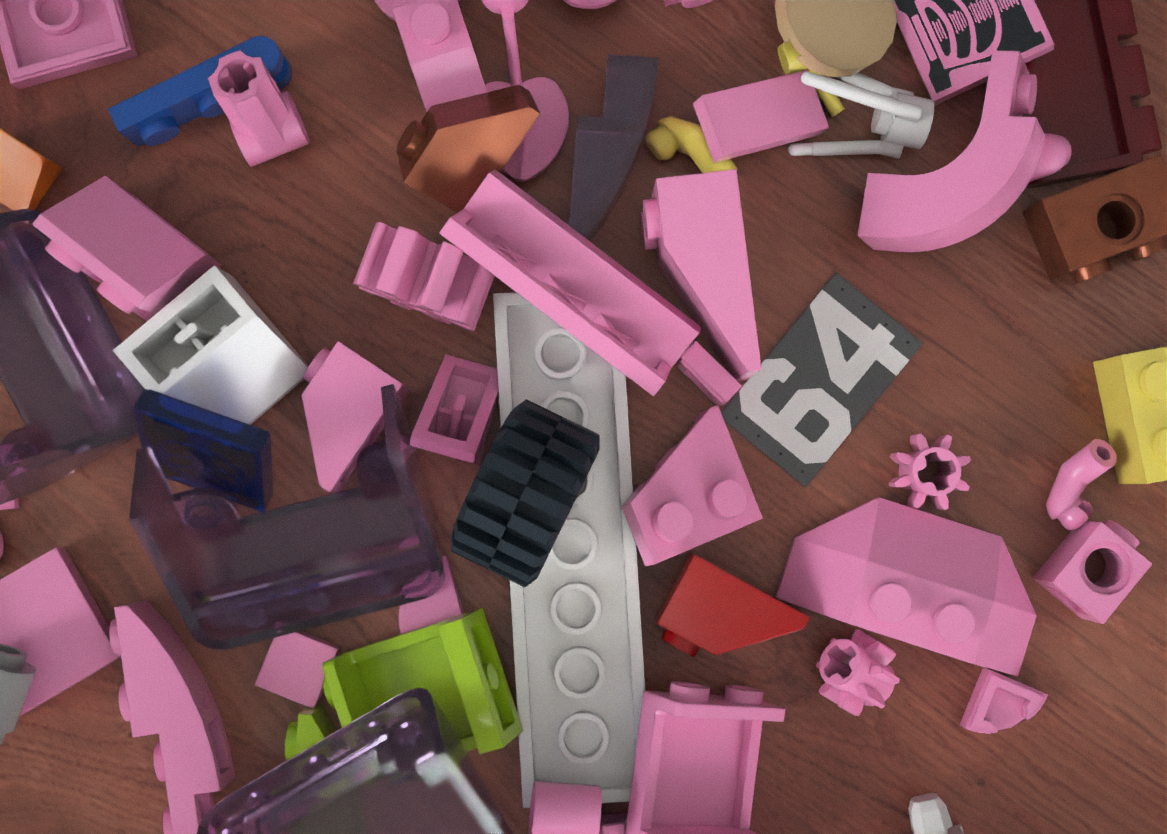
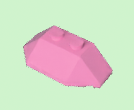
M876 497L812 530L795 536L775 595L777 599L836 620L974 665L1015 676L1019 675L1037 616L1001 536L880 497Z

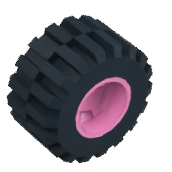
M527 399L516 406L499 430L465 498L452 530L451 552L522 587H527L535 581L600 450V435Z

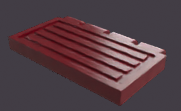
M1035 0L1055 46L1054 50L1025 63L1029 74H1035L1037 77V94L1033 113L1031 115L1023 114L1022 117H1036L1044 134L1052 133L1066 138L1071 145L1072 155L1068 164L1060 171L1029 182L1025 189L1113 173L1144 161L1143 154L1161 150L1162 145L1153 105L1133 108L1131 102L1151 94L1141 45L1136 44L1124 47L1119 45V41L1138 34L1131 0Z

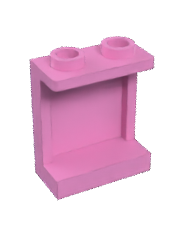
M681 681L671 682L670 692L644 691L625 834H758L749 830L762 723L763 721L784 722L786 708L763 701V690L742 685H725L724 695L710 694V687Z

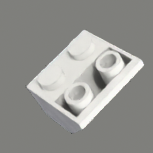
M215 265L113 350L150 396L193 435L224 446L301 383L308 368V364L238 281Z

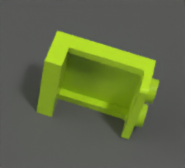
M483 608L348 650L322 663L325 675L323 679L324 693L330 706L337 712L345 736L343 749L346 761L351 769L356 771L362 787L376 784L389 774L477 748L479 754L504 748L523 731Z

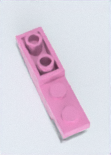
M147 600L114 607L116 619L111 621L109 635L114 655L121 657L125 683H122L119 688L121 715L125 721H130L133 738L159 734L160 742L156 743L154 748V768L158 780L166 782L169 807H166L163 813L164 834H218L212 792L221 791L236 776L228 738L208 684L188 648L171 625Z

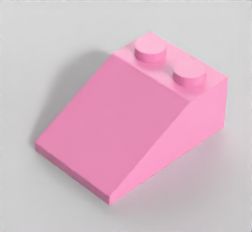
M737 169L657 178L652 198L643 200V212H640L644 250H656L657 266L692 319L702 327L700 331L726 370L737 381L747 380L761 371L762 368Z

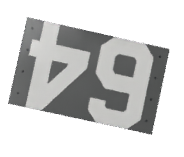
M835 273L761 363L762 370L747 380L721 414L727 424L806 488L923 343L838 273Z

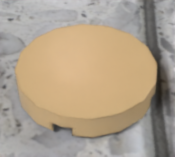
M894 0L775 1L778 31L785 44L791 41L794 49L801 54L796 58L808 69L827 77H850L879 61L893 42L897 23Z

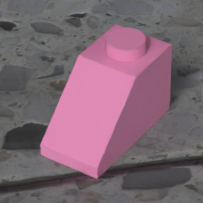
M415 0L392 8L426 112L433 105L487 92L457 0Z
M338 341L331 351L323 348L312 360L304 375V380L309 382V385L302 393L319 486L328 492H341L410 390L409 387Z

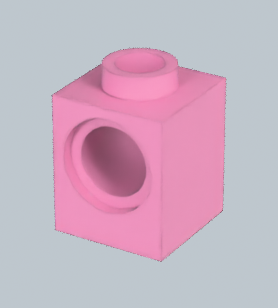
M1106 520L1105 523L1086 521L1078 529L1070 531L1034 575L1033 579L1081 619L1104 624L1151 567L1152 563L1135 550L1140 544L1139 540L1118 523L1112 520ZM1098 550L1104 557L1105 570L1101 578L1092 583L1085 573V562L1093 551Z

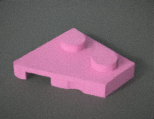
M718 405L706 409L696 416L693 420L695 424L676 446L671 447L656 464L655 471L650 478L640 484L621 506L645 566L655 565L763 519Z

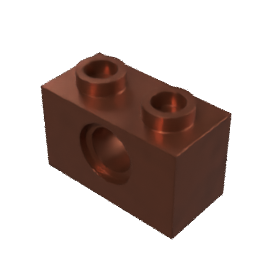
M1162 154L1042 199L1022 212L1049 280L1051 281L1071 273L1075 284L1113 270L1109 258L1130 251L1135 262L1167 249V166ZM1099 211L1108 213L1114 219L1117 227L1114 239L1105 236L1100 231L1097 224Z

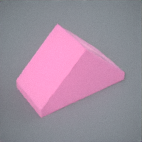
M445 354L412 432L410 446L480 465L499 399L497 368Z

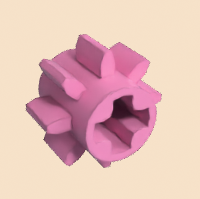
M922 433L910 436V444L913 451L908 454L900 452L890 454L889 457L893 462L900 465L899 477L893 478L888 483L889 487H904L911 492L907 501L908 507L918 509L923 505L926 496H930L931 502L937 510L949 509V500L946 494L953 490L969 491L970 486L965 481L960 480L961 467L967 465L971 458L970 456H955L948 450L952 442V436H939L935 440L933 447L929 448L927 440ZM926 462H937L940 466V472L932 476V482H921L918 477V471L927 467Z
M859 629L855 630L851 640L832 638L830 640L831 643L823 651L820 661L816 663V667L825 681L820 687L819 693L854 716L860 715L863 705L878 706L881 709L885 707V701L892 694L895 684H898L900 678L895 676L893 668L889 665L896 656L895 651Z

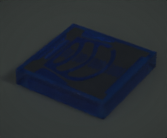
M144 389L133 408L146 471L264 513L273 496L271 435L269 431L154 390Z

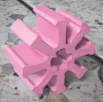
M376 222L353 284L359 286V289L366 293L391 300V304L407 310L414 309L436 321L448 325L453 323L464 329L475 331L495 275L470 256L464 255L462 250L447 242L436 244L419 235L414 230L401 226L397 230L384 223Z

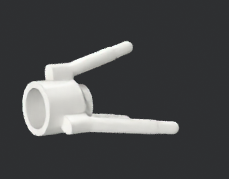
M807 71L801 75V81L805 85L875 108L871 122V132L881 134V139L793 143L788 147L790 155L880 154L899 159L904 146L921 149L925 144L934 116L933 100L914 96L912 91L889 86L859 72L850 77H836L841 79V81Z

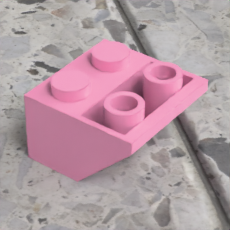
M107 176L98 179L44 211L32 223L34 227L51 239L45 247V250L51 256L76 273L82 271L99 283L103 280L96 290L104 298L127 314L133 311L146 321L151 319L214 265L218 268L222 265L127 189Z

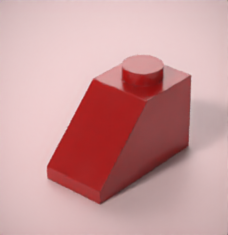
M690 552L654 619L658 625L666 629L661 637L663 641L695 657L700 648L713 655H719L805 628L810 617Z

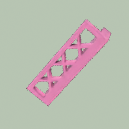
M496 169L488 173L465 208L451 216L439 232V234L653 397L666 382L673 365L697 337L702 328Z

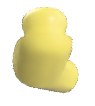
M668 116L658 120V127L647 133L645 137L648 149L658 160H669L678 151L690 156L702 173L738 169L731 159L713 162L701 125Z

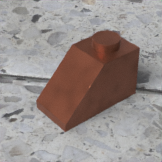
M515 85L431 106L421 123L414 120L407 126L398 142L396 154L399 156L398 161L403 183L456 212L463 210L489 172L496 169L501 173L539 116L540 112L530 91L521 85Z

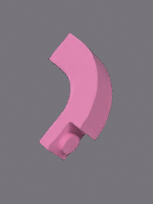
M992 51L980 125L971 143L955 160L938 170L920 175L868 173L857 236L873 250L892 252H922L947 247L961 242L991 225L1018 199L1036 170L1046 137L1036 117H1022L1023 114L1031 115L1033 113L1037 94V77L1035 74H1029L1020 51Z

